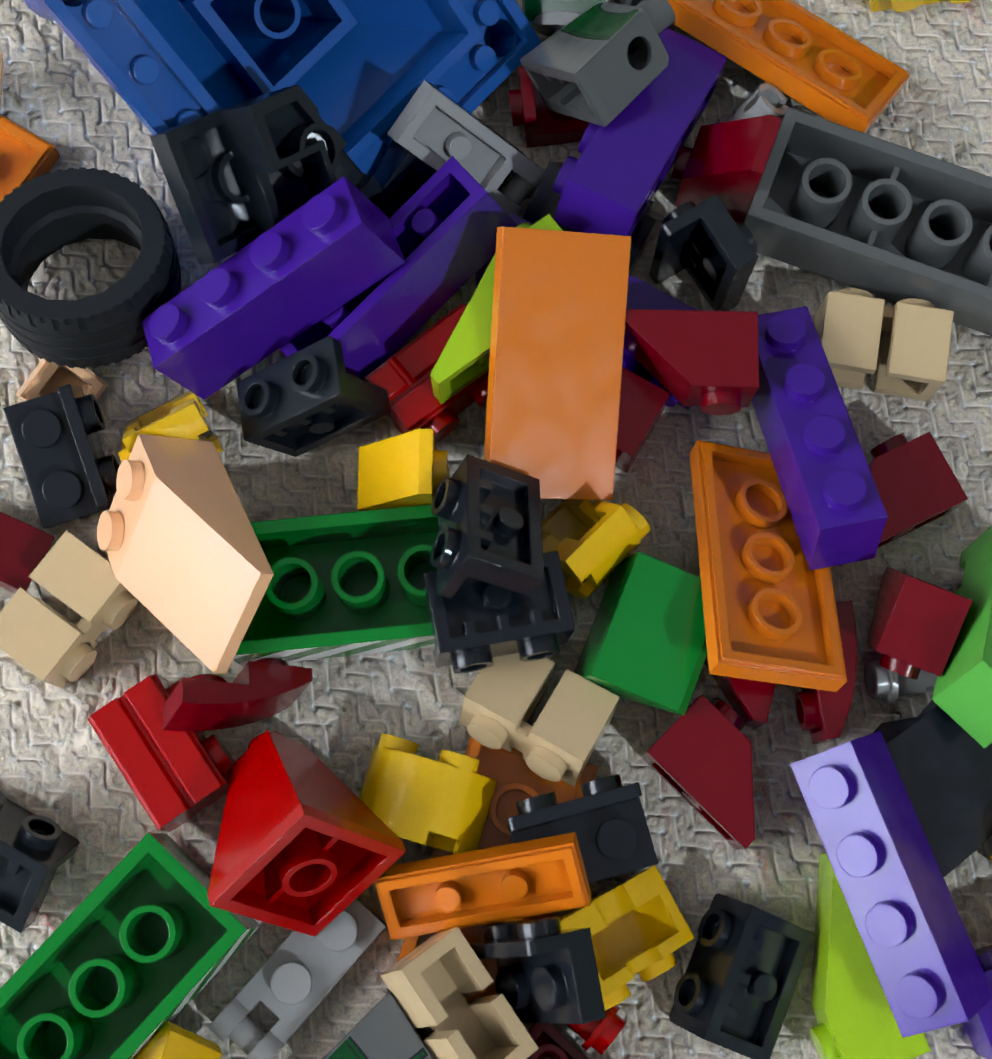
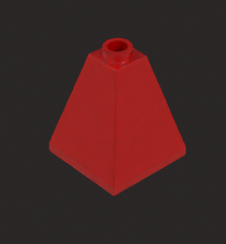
M266 730L250 741L248 750L233 764L207 893L209 904L212 907L316 937L393 865L406 850L402 840L306 745L286 738L279 732Z

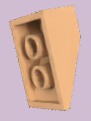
M138 434L129 460H123L118 468L116 478L117 491L109 511L102 512L97 526L98 545L101 550L106 551L115 578L214 674H227L274 573L213 441Z

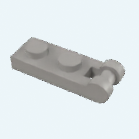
M425 80L387 133L395 142L437 171L453 156L509 216L512 213L518 216L521 215L524 211L521 203L533 187L537 188L545 172L535 162ZM513 170L514 174L512 175V177L506 183L504 188L502 190H499L498 188L500 187V185L503 183V181L508 176L510 171Z
M357 897L316 937L292 931L238 995L215 1018L209 1029L222 1042L230 1038L247 1054L245 1059H274L387 927V924ZM260 1002L279 1018L267 1034L248 1017Z

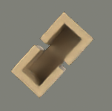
M845 288L837 292L829 290L815 314L814 326L839 387L861 390L864 387L865 373L874 374L875 372L874 393L928 401L946 382L954 311L934 308L931 302L923 299H903L898 301L895 306L884 305V299L873 298L870 292L862 289Z
M67 530L29 575V578L82 616L77 625L73 624L43 600L33 597L21 587L0 611V649L42 681L59 688H63L68 681H77L87 672L97 655V651L94 648L99 642L96 639L102 631L107 632L110 628L116 630L122 626L131 616L138 602L135 596L115 578L110 562Z
M519 653L493 657L494 665L480 670L466 692L459 724L467 728L469 735L474 740L488 748L500 749L502 747L509 752L515 748L522 752V759L525 760L529 769L538 776L553 782L562 780L575 787L606 732L620 697L566 669L532 726L528 722L547 692L549 685L545 684L552 672L555 662L548 658L524 662L520 661Z
M458 927L432 935L380 975L414 1028L431 1027L433 1033L426 1037L423 1042L435 1059H527L539 1049L502 993L478 997L469 1004L462 995L463 993L483 990L494 980Z

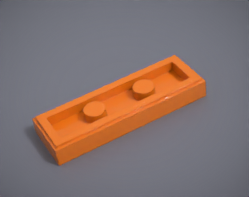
M576 832L392 865L374 881L391 940L442 932L455 927L460 929L590 906L592 895Z

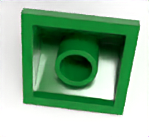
M640 551L629 556L610 577L574 673L621 698L685 716L707 656L700 577Z

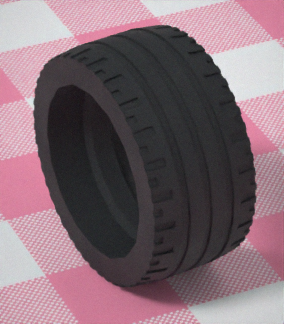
M80 167L79 169L68 168L67 170L60 169L56 170V172L44 173L40 177L37 176L29 182L22 183L20 187H16L12 190L13 192L3 197L4 199L0 202V318L16 340L30 353H34L38 358H43L49 363L54 362L59 366L65 365L69 368L79 367L84 369L86 367L98 368V366L102 365L109 366L111 363L116 364L123 359L131 358L136 353L139 354L145 347L148 348L142 320L181 293V268L168 223L158 205L147 194L146 190L140 188L136 182H131L129 178L121 177L115 172L110 173L104 169ZM86 239H115L140 251L139 257L127 275L102 293L78 300H50L27 291L29 280L42 261L63 246Z

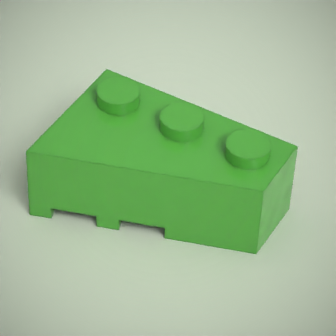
M992 526L961 552L959 566L964 569L961 587L955 593L972 600V604L941 677H936L932 700L983 748L992 743Z

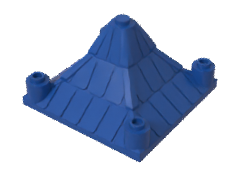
M24 0L27 7L39 17L56 21L116 93L128 104L129 108L152 135L224 107L282 88L299 85L318 108L321 119L327 125L334 127L347 143L343 149L361 172L367 175L375 174L393 140L387 134L424 80L433 84L472 113L521 64L520 59L542 43L515 0Z

